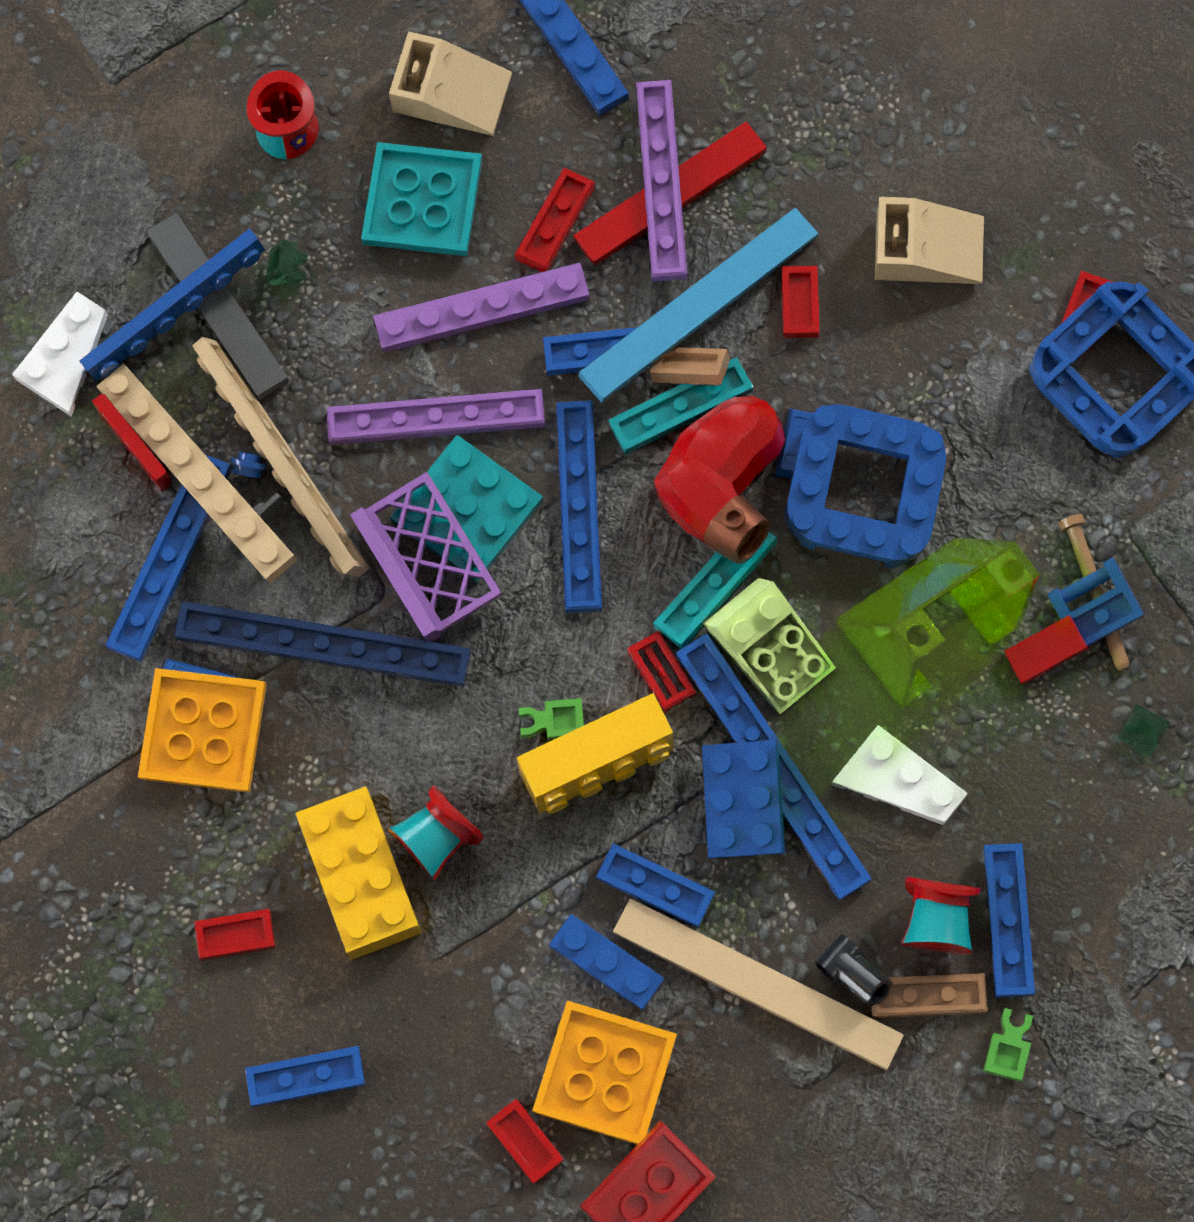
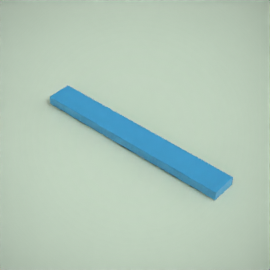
M794 208L582 369L578 377L601 403L809 245L817 238L819 233Z

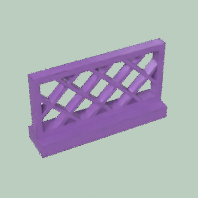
M428 472L364 510L362 507L350 514L427 641H435L442 636L440 633L502 596L501 591ZM426 484L432 493L429 509L410 505L413 492ZM405 497L404 503L398 502ZM436 502L443 512L435 511ZM388 507L402 509L397 528L382 525L376 514ZM408 511L427 515L422 534L403 530ZM433 516L448 519L451 525L447 539L428 535ZM387 532L396 534L394 542L391 540ZM455 532L461 542L453 541ZM402 535L421 539L416 558L402 556L399 553L398 547ZM426 541L445 545L441 564L422 560ZM451 546L466 549L469 553L466 570L447 566ZM405 562L414 564L412 573ZM473 562L477 566L480 573L471 571ZM420 565L439 570L434 589L419 586L416 581ZM445 571L464 575L459 594L440 590ZM470 577L485 580L491 589L490 592L478 599L465 596ZM424 593L433 594L431 603ZM438 596L458 600L454 614L441 621L435 612ZM463 601L470 603L469 605L462 608Z

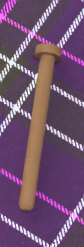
M1077 514L1059 521L1058 524L1061 532L1068 533L1084 578L1096 571L1081 528L1086 524L1082 514ZM1102 584L1089 591L1091 600L1105 593ZM1116 631L1105 637L1115 668L1123 671L1129 668V660L1119 632Z

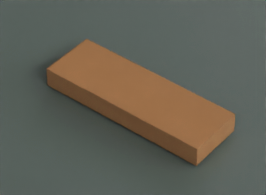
M985 973L888 977L893 984L888 996L880 1005L876 1004L871 1007L872 1018L985 1014L988 1012Z

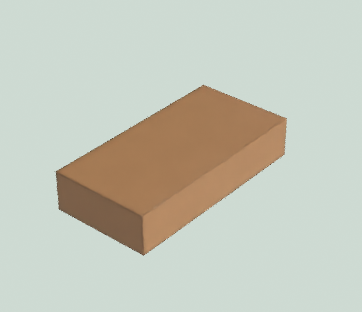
M674 347L653 363L650 375L653 383L721 385L730 361L727 349Z

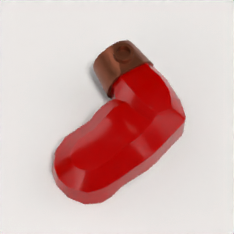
M754 396L733 397L720 403L680 434L669 457L655 477L654 484L657 497L668 515L687 533L700 539L707 547L736 564L748 561L763 545L770 530V522L744 496L740 495L749 487L755 476L781 452L785 437L781 420L775 410L767 401Z

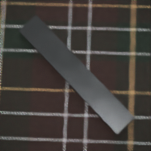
M177 213L147 230L148 236L179 282L208 261V258ZM225 286L207 295L204 298V302L197 309L258 400L288 383L287 375L228 288Z

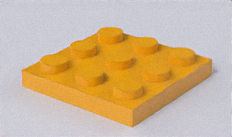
M155 668L138 778L140 780L250 793L267 686L266 682Z
M567 1000L532 1110L533 1113L638 1145L648 1134L677 1034Z

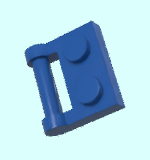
M1113 557L1103 562L1104 566L1066 588L1062 590L1056 588L1048 593L1049 599L1060 619L1070 615L1088 647L1145 616ZM1108 580H1112L1115 585L1114 589L1076 610L1070 611L1067 603Z

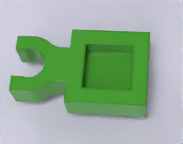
M582 698L544 701L545 711H537L531 707L519 708L520 719L530 717L535 721L534 725L530 728H520L522 739L532 738L541 732L547 731L548 741H552L584 726Z
M1005 1008L1001 1017L1003 1035L993 1033L983 1072L1021 1082L1031 1043L1022 1041V1036L1030 1028L1033 1016L1026 1014L1023 1025L1015 1027L1009 1020L1012 1010Z

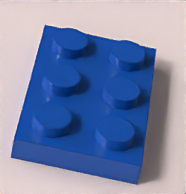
M765 740L702 745L708 858L785 854L778 741Z

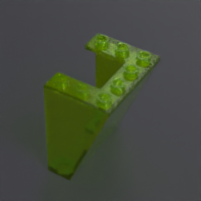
M954 538L839 616L835 621L899 707L903 708L931 688L930 683L918 669V663L922 657L946 640L923 611L925 608L947 593H950L991 647L1021 626L1040 574L1015 541ZM913 626H921L927 630L929 641L923 646H914L907 640V631Z

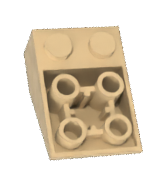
M408 32L389 91L392 111L402 115L494 136L512 72L445 40Z
M879 197L876 219L875 280L982 284L984 216L917 198Z

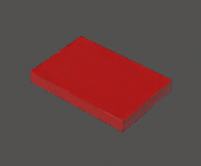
M659 1121L579 1207L594 1222H674L716 1176L663 1122Z

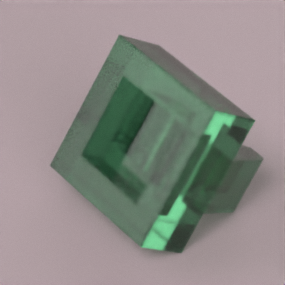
M284 239L270 249L265 283L280 286L282 283L297 284L305 279L306 274L298 272L294 268V263L303 265L308 261V256L296 249L297 243Z
M1136 704L1117 739L1151 757L1170 722Z

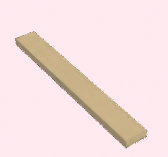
M631 898L613 930L614 935L886 1071L904 1034Z

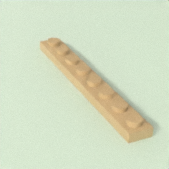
M201 337L192 345L199 355L197 358L198 364L207 374L213 376L218 384L215 387L218 394L226 402L231 403L235 409L234 417L243 429L250 432L255 440L253 442L254 448L264 459H268L274 468L272 471L274 478L282 487L287 488L292 495L291 503L299 514L306 516L312 525L310 528L311 534L321 545H325L332 555L329 557V560L333 567L341 574L360 577L370 567L220 342Z
M124 363L96 386L103 395L107 396L129 425L269 584L298 561L294 554Z

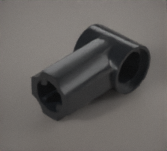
M842 934L815 961L816 966L827 978L838 986L843 984L870 1008L876 1004L880 1005L888 996L889 990L893 985L890 978L871 964L863 952Z

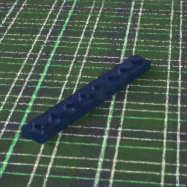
M184 601L181 603L174 634L176 640L459 687H465L471 657V649Z

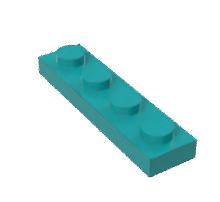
M736 357L729 361L721 385L680 384L609 419L608 423L626 455L703 417L724 401L733 397H744L752 393L754 387Z
M769 532L760 549L748 561L741 564H736L716 552L653 622L654 628L679 648H684L704 626L703 623L715 614L778 543L777 537Z

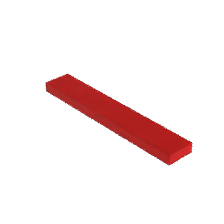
M747 121L678 166L682 208L767 153L766 145ZM645 188L573 235L574 241L593 266H596L648 231Z

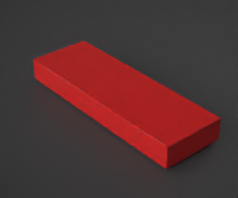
M563 168L515 253V260L540 272L549 271L596 187L595 182L567 168Z
M101 393L93 399L92 402L99 415L161 492L171 486L172 481L165 468L107 396Z

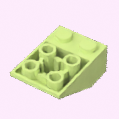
M761 578L756 579L703 623L726 656L778 714L784 712L836 668L773 581Z

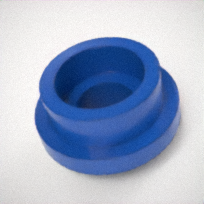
M239 451L238 457H231L230 463L233 464L232 473L255 478L261 477V471L266 470L267 464L260 462L261 455Z

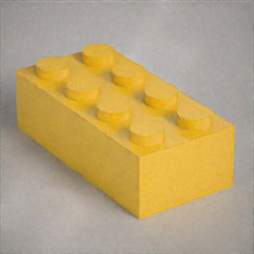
M654 693L516 757L520 776L538 813L541 814L547 811L548 814H553L567 807L569 804L568 800L581 795L582 798H587L602 790V784L614 778L616 782L626 780L636 773V768L646 763L654 766L667 760L670 757L669 752L674 751L673 731Z
M366 786L295 813L346 953L351 960L422 933Z

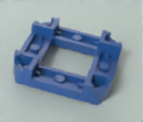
M1109 281L1101 285L1088 300L1050 335L1043 339L1033 355L1029 368L1034 383L1040 392L1093 446L1113 458H1120L1140 450L1194 400V343L1146 295L1149 290L1138 282L1134 285L1127 282L1111 283ZM1117 322L1168 373L1121 417L1071 367L1079 357Z
M836 404L817 408L807 420L799 439L800 443L784 510V520L787 522L790 531L801 542L800 545L810 550L820 547L885 562V567L893 568L914 560L925 549L933 530L946 464V450L942 435L920 422L846 405ZM837 444L906 459L905 464L907 465L895 524L824 508Z

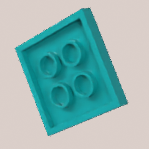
M377 142L361 237L362 245L467 257L482 166V154Z
M456 435L427 471L487 570L490 569L544 501L541 494L458 435ZM426 484L413 492L410 505L429 509L432 493ZM436 502L435 511L443 512ZM399 508L390 517L391 522L398 526L402 509ZM408 511L403 530L422 534L427 515ZM433 516L428 535L447 539L451 525L448 519ZM455 532L453 541L461 542ZM426 541L425 547L442 558L445 545ZM451 546L447 563L453 567L466 570L469 553L466 549ZM473 562L471 571L480 573L477 566ZM474 577L469 578L476 584H478V582L481 580L479 578Z

